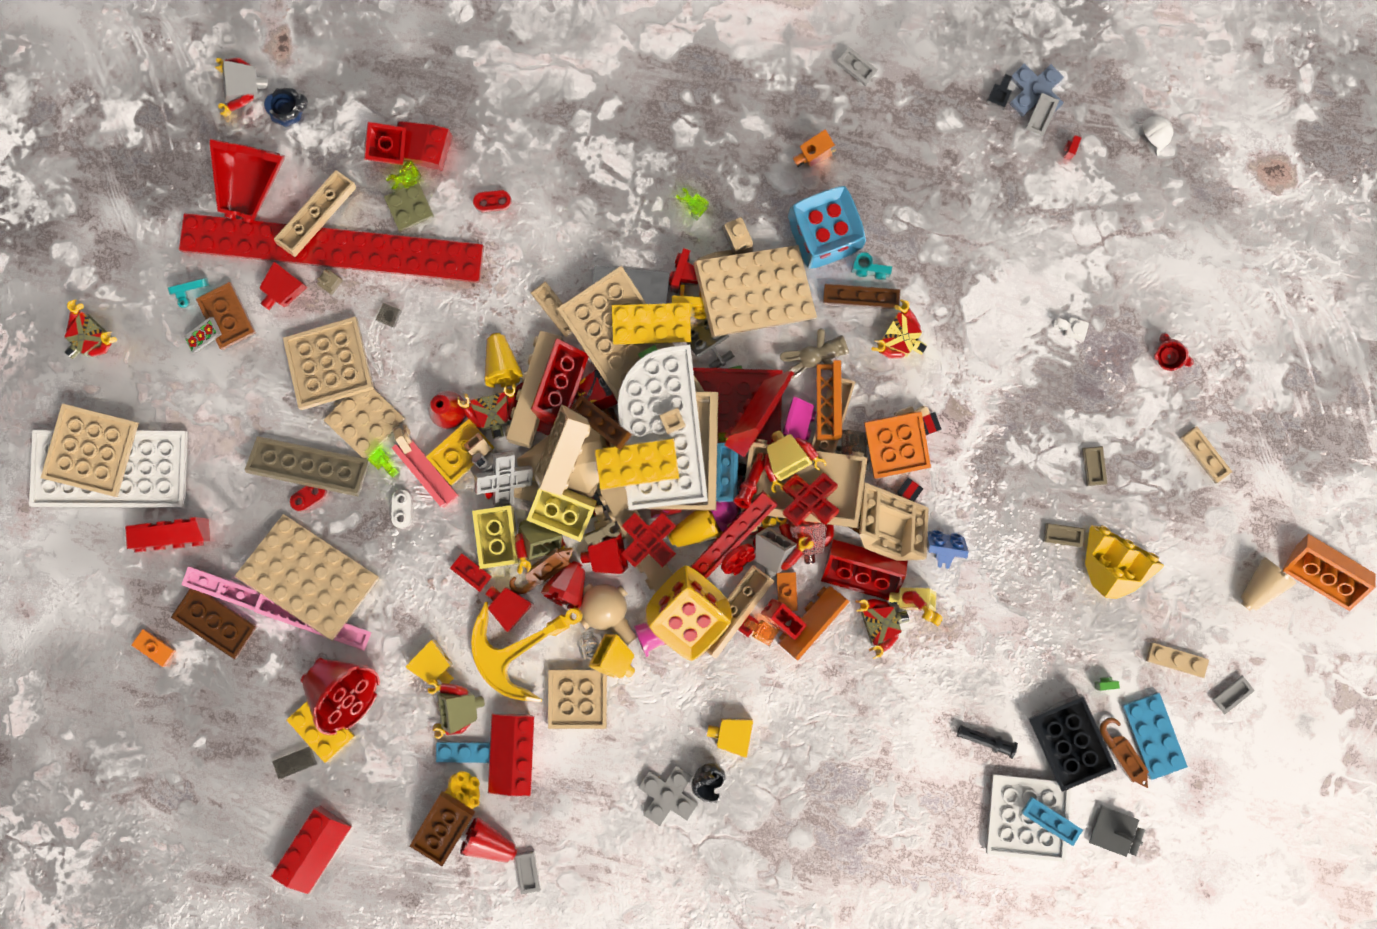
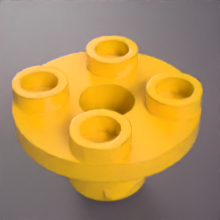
M465 771L457 772L450 777L448 788L445 790L447 794L471 809L477 807L480 803V782L477 777H473Z

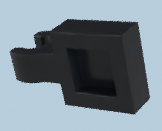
M1005 74L1000 85L994 84L986 103L1004 110L1012 93V90L1007 88L1013 76Z

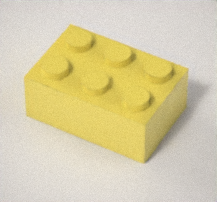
M539 489L527 521L581 542L597 501L569 489H564L562 495Z
M510 505L472 511L480 569L520 564V559H517L515 550L517 529L514 507Z

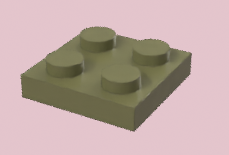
M419 182L384 196L400 232L434 217Z

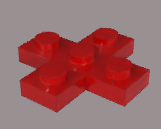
M824 472L811 485L806 483L797 474L793 475L782 486V490L794 499L783 511V515L797 527L810 514L826 526L839 513V509L827 500L838 488V484Z
M663 512L649 526L636 513L621 526L634 539L621 553L634 567L649 554L663 568L676 555L663 541L676 525Z

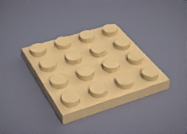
M356 317L283 338L298 409L304 410L374 389L359 322Z
M62 404L41 478L118 497L139 423Z

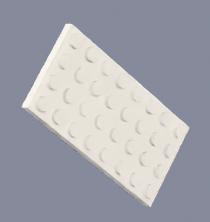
M32 430L29 507L185 508L187 431H137L118 497H113L42 479L41 474L54 430Z

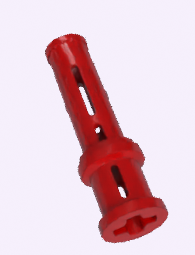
M763 453L757 454L746 481L740 485L739 495L734 498V503L741 508H750L752 496L757 493L756 485L764 470L765 456L761 461Z

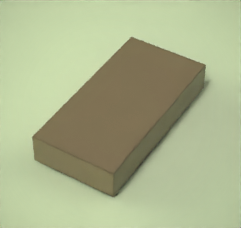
M1103 446L1082 448L1086 485H1106L1107 475Z
M1045 523L1043 542L1082 548L1085 528Z

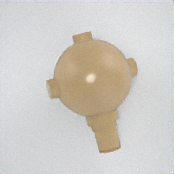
M590 583L583 589L584 596L581 604L583 618L580 623L586 629L592 627L601 631L611 630L613 634L616 633L620 636L627 646L638 637L629 627V621L625 618L627 611L625 596L628 593L621 585L616 588L608 584L593 586Z

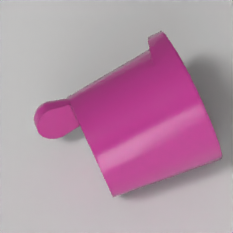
M647 622L634 626L646 657L649 656V651L659 646L667 645L653 633Z

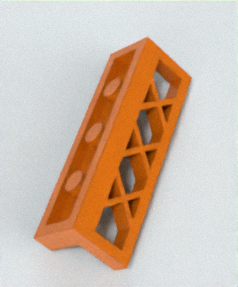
M833 360L832 364H817L816 366L817 440H840L842 437L841 360ZM821 370H832V377L826 381L821 376ZM825 386L832 391V395L828 399L821 395V390ZM826 404L832 409V414L828 418L821 413V409ZM826 423L832 427V435H821V428Z

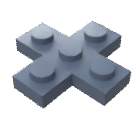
M1024 63L1012 75L1011 80L1022 92L1010 102V105L1022 117L1037 104L1041 93L1059 100L1055 112L1064 104L1052 91L1063 80L1064 76L1052 64L1037 76Z

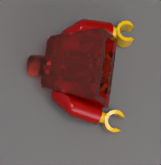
M776 517L777 523L780 524L781 535L795 542L797 548L802 537H808L805 541V546L810 541H813L812 548L803 550L805 564H814L816 562L815 554L824 553V548L828 547L834 537V525L827 524L825 526L823 523L803 521L797 527L791 521H788V524H786L787 518L780 521Z

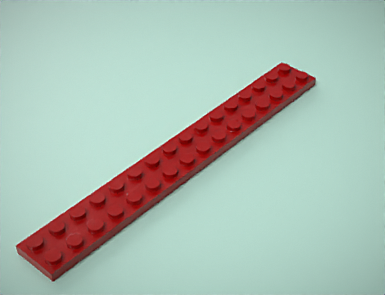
M185 213L183 216L179 251L480 283L484 252L483 244L320 228L294 257L277 245L274 240L287 224L263 221L250 223L242 221V219Z

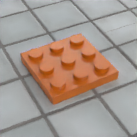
M921 411L864 422L874 479L931 468Z

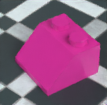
M793 397L782 432L784 437L791 434L793 438L800 437L803 440H809L811 429H808L809 424L814 422L817 412L814 411L815 405Z

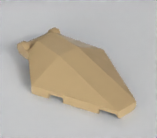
M592 428L589 436L584 439L581 455L577 456L576 468L569 476L568 489L591 493L599 484L595 450L605 449L607 445L605 438ZM549 435L517 459L518 467L530 465L533 468L532 481L537 482L534 473Z

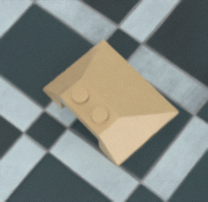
M864 483L860 519V537L864 548L897 561L925 560L927 558L929 508Z

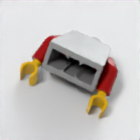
M221 58L216 59V62L221 64L215 68L223 73L225 102H228L227 105L223 103L218 105L220 109L225 108V111L220 113V115L228 117L231 111H235L252 102L257 96V89H268L267 77H256V68L241 58H229L224 61Z
M767 516L761 522L763 526L759 528L753 540L756 561L766 567L765 574L770 577L775 576L776 573L782 570H788L804 554V549L813 547V541H810L805 546V541L808 537H802L797 548L795 542L769 528L776 525V519L770 518V516Z

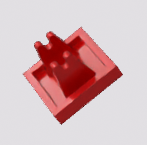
M683 248L682 253L678 252L675 260L676 271L672 270L669 277V286H671V292L679 293L682 283L699 285L694 265L689 263L691 250Z

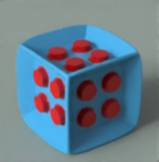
M845 186L831 188L807 197L792 205L789 209L788 219L796 244L799 245L801 257L808 269L818 268L848 257L861 250L865 245L866 237L861 218L852 196Z

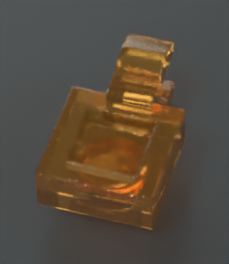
M747 618L744 626L754 631L752 637L768 646L772 644L779 631L763 620L757 624Z

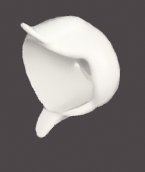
M1151 116L1143 122L1136 121L1137 124L1143 126L1147 139L1157 147V156H1159L1160 150L1170 142L1173 136L1171 123L1161 116Z

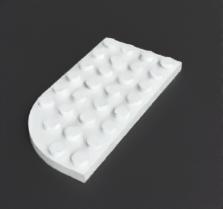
M690 345L659 349L640 359L626 375L618 398L619 424L632 434L624 446L674 439L679 479L626 486L629 510L708 501ZM678 408L686 427L667 434L660 415Z

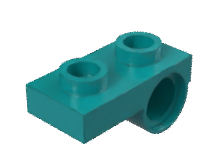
M862 252L857 255L852 265L851 273H856L858 277L870 275L875 276V279L885 280L890 277L892 266L872 264V256ZM858 260H866L868 266H860Z

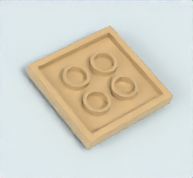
M375 389L346 397L324 419L363 459H367L405 420Z
M549 669L548 729H607V675L597 670Z

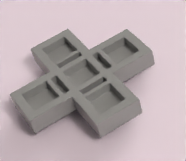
M512 451L493 454V471L474 474V491L477 495L493 492V505L495 508L514 505V488L532 486L533 468L530 465L515 467V455Z
M677 765L666 781L649 771L638 787L654 798L644 816L658 826H661L670 810H672L687 821L698 805L697 802L682 793L691 780L692 775Z

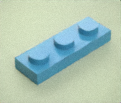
M717 443L716 501L732 502L737 496L738 453L726 447L725 443Z
M437 742L436 762L489 763L490 742Z
M1030 797L1021 814L1071 846L1075 845L1083 829L1033 797Z

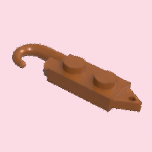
M555 548L532 565L528 573L526 572L528 583L525 586L516 587L514 585L516 577H513L509 583L510 589L517 594H525L536 586L543 584L569 565L573 548L559 550Z
M1115 718L1104 719L1100 724L1099 731L1109 750L1132 783L1136 782L1148 788L1147 773L1149 771L1128 739L1124 736L1112 738L1107 731L1109 723H1115L1118 726L1121 723Z

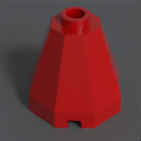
M576 561L569 562V565L557 572L544 585L541 591L544 594L543 596L557 605H568L567 609H580L585 580L583 565Z

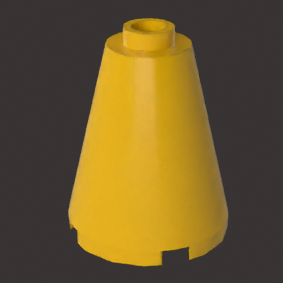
M501 333L491 334L486 342L485 384L491 388L501 384V388H503L505 384L508 387L512 386L513 383H519L520 377L522 378L523 374L506 337L501 335Z
M695 510L676 525L668 535V538L672 545L682 547L716 540L722 531L719 529L711 510Z

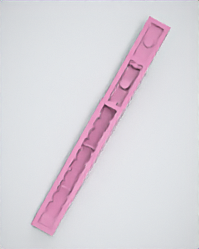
M191 566L186 571L181 584L183 586L323 636L247 585L230 579H224ZM346 622L334 640L365 651L372 632Z

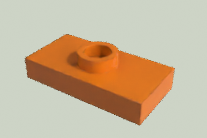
M796 572L776 573L778 601L784 603L791 611H798Z
M142 629L132 643L134 648L162 667L166 666L176 651L146 629Z

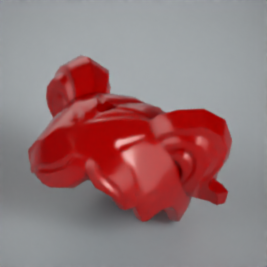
M1167 333L1160 335V345L1154 354V358L1162 369L1175 371L1182 366L1191 367L1194 364V360L1189 356L1188 349L1180 341L1171 339Z

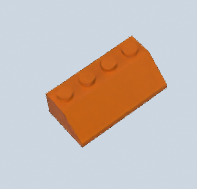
M1307 534L1295 546L1282 569L1286 574L1348 611L1352 610L1376 588V573L1310 534Z
M823 586L816 594L818 596L814 603L810 601L804 608L806 612L802 617L798 615L807 626L796 640L785 633L778 637L780 640L778 644L797 661L850 602L831 586L827 588Z

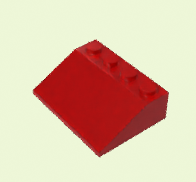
M789 371L765 379L761 386L757 384L752 392L753 399L748 398L743 406V409H745L744 413L739 412L734 421L736 426L734 428L730 427L725 435L728 438L725 443L726 447L743 457L746 456L780 401L795 372Z

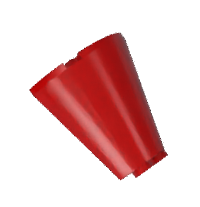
M210 139L217 211L225 213L224 217L236 219L237 215L242 217V221L253 223L285 160V155L242 144Z

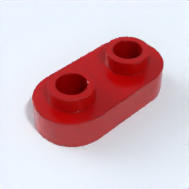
M504 190L480 192L473 199V204L479 212L507 210L512 203L509 193ZM501 199L506 200L504 204H500L499 201ZM482 201H487L485 206L480 205Z
M305 486L291 496L290 505L296 511H305L323 500L327 495V490L318 488V493L314 495L313 489L315 487ZM298 498L302 499V503L300 505L297 504Z

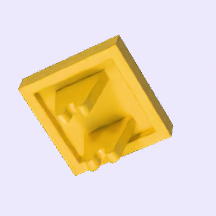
M681 285L680 296H672V303H690V317L705 319L707 316L701 292L699 297L684 296L685 285Z

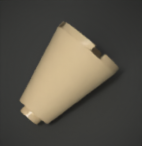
M1264 557L1240 597L1243 600L1241 604L1249 611L1252 609L1257 611L1293 587L1296 582L1277 565Z

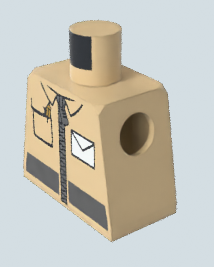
M742 217L730 221L721 227L734 255L753 252V242Z

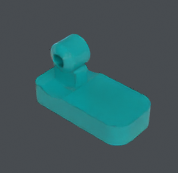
M207 278L167 288L169 295H176L178 306L185 308L190 305L186 291L208 286L209 282Z

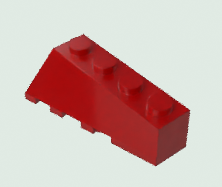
M191 517L190 519H176L174 522L160 521L156 522V524L144 523L125 526L127 549H133L134 553L147 552L146 548L160 551L166 550V546H173V549L185 548V544H192V547L204 546V542H211L209 519Z

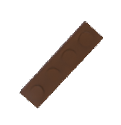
M824 284L823 304L895 309V305L900 306L901 289Z
M580 395L571 408L574 412L585 417L592 429L619 450L624 447L632 436L628 430L582 395Z

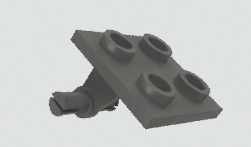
M707 319L691 329V342L686 343L690 345L697 358L711 349L717 356V360L708 365L710 368H718L721 365L725 366L727 361L735 357L731 350L720 356L715 346L730 336L712 337Z
M1101 806L1089 843L1125 857L1128 856V853L1137 856L1140 845H1143L1142 839L1146 830L1137 827L1139 819Z

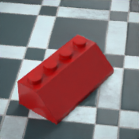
M559 339L554 341L531 407V411L539 420L552 426L561 405L571 409L589 358L586 352Z
M833 539L821 582L889 600L891 592H900L906 577L908 560L897 561L863 547Z
M491 714L489 794L531 796L534 737L533 715Z
M320 805L314 808L270 877L287 888L309 894L352 826Z

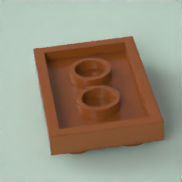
M231 282L196 298L205 320L214 318L222 335L215 339L221 350L256 334Z

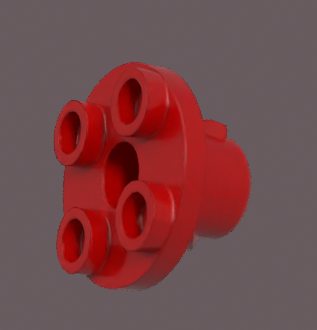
M751 544L738 546L723 560L721 570L725 574L733 573L738 575L741 573L743 566L756 558L753 546Z

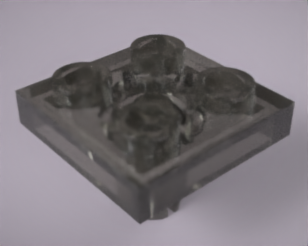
M842 430V446H837L835 453L852 455V452L864 453V457H867L868 465L866 433Z

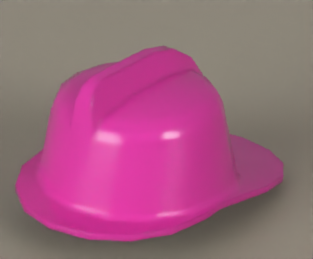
M716 501V510H711L722 532L727 528L728 524L736 519L739 506L734 501Z

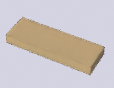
M545 281L533 290L531 294L566 338L573 332L557 309L563 303Z
M1197 426L1180 437L1215 484L1232 473V470Z

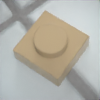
M678 408L660 415L667 434L686 427Z

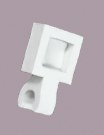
M1072 317L1069 318L1068 322L1058 318L1053 324V328L1065 331L1064 337L1080 342L1085 340L1089 326L1088 322Z

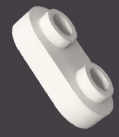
M398 490L392 496L391 520L397 528H406L412 522L413 499L412 495L405 490ZM400 496H404L405 498L404 502L400 503L398 500ZM400 515L404 516V520L402 522L398 521V517Z

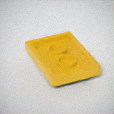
M469 419L426 456L451 486L474 465L472 462L473 456L465 448V443L479 432L491 449L495 448Z
M307 701L286 720L324 763L328 762L355 737L350 729L345 730L344 728L336 731L337 734L335 735L321 733L313 723Z

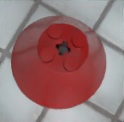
M317 659L308 672L301 677V683H303V689L316 729L325 735L337 734L336 731L343 728L347 730L355 725L368 712L377 697L375 691L377 685H380L377 672L368 666L331 659Z

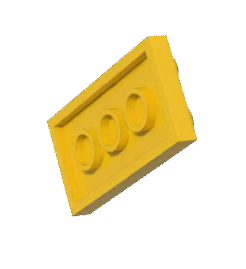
M690 303L612 305L613 345L691 342Z
M674 439L626 445L621 450L616 447L595 450L601 490L679 479Z

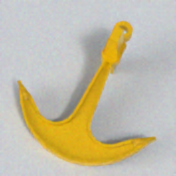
M485 602L476 619L471 641L473 659L479 673L494 690L504 696L522 701L542 702V698L510 681L507 672L508 666L514 659L547 636H556L568 629L570 624L579 623L582 620V612L578 608H572L566 612V615L561 614L547 622L546 627L541 631L506 648L498 649L490 645L487 640L486 633L489 617L488 602ZM572 613L576 614V619L572 618Z

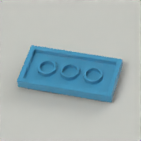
M1157 692L1121 705L1142 762L1149 771L1147 773L1149 780H1154L1188 767L1160 693Z

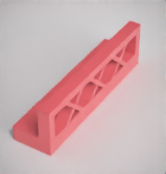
M413 440L410 443L412 451L407 454L403 452L399 445L395 444L392 447L394 452L440 507L445 508L459 496Z

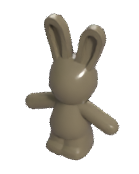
M820 328L817 331V347L808 346L801 351H785L780 354V359L785 362L800 360V363L787 371L795 372L792 377L794 379L807 368H814L821 362L832 364L833 362L830 359L849 354L843 335L824 343L825 330Z

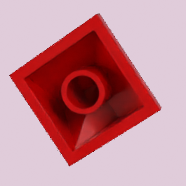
M368 122L364 144V160L403 166L406 128Z

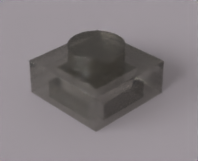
M383 303L376 321L395 328L402 311Z

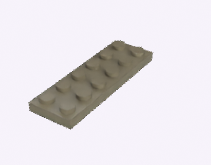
M257 436L244 470L246 473L359 497L370 462L368 459Z

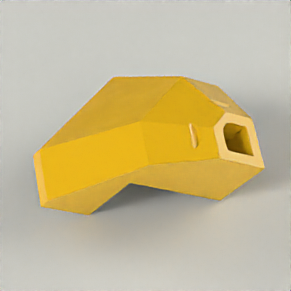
M1091 525L1085 566L1092 586L1105 598L1117 599L1134 592L1164 567L1156 554L1145 551L1136 546L1131 540L1118 536L1103 525Z

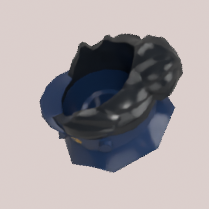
M277 88L266 97L264 102L265 110L270 115L272 122L285 127L299 122L302 113L308 105L307 98L303 94H298L293 88Z

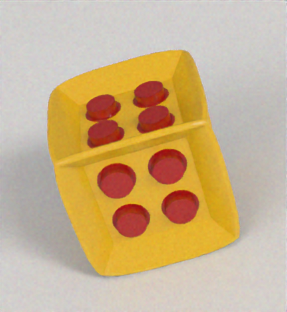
M687 565L678 569L656 591L646 607V621L653 633L675 652L690 661L702 655L724 633L732 620L730 603L723 593L704 576Z

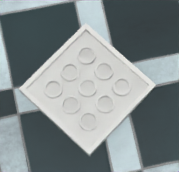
M992 774L986 854L1066 862L1067 843L1021 814L1030 797H1033L1069 820L1071 789L1061 792L1056 780Z

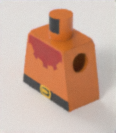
M826 129L800 145L801 153L793 157V160L798 168L807 162L810 167H813L837 153L835 144Z

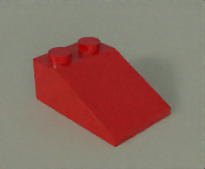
M398 121V127L406 128L403 161L443 171L452 140L450 130L431 124Z

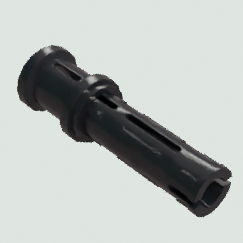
M963 725L959 726L957 737L991 748L994 753L999 752L1008 755L1010 759H1013L1016 754L1018 742L1006 741L1001 736L992 737Z

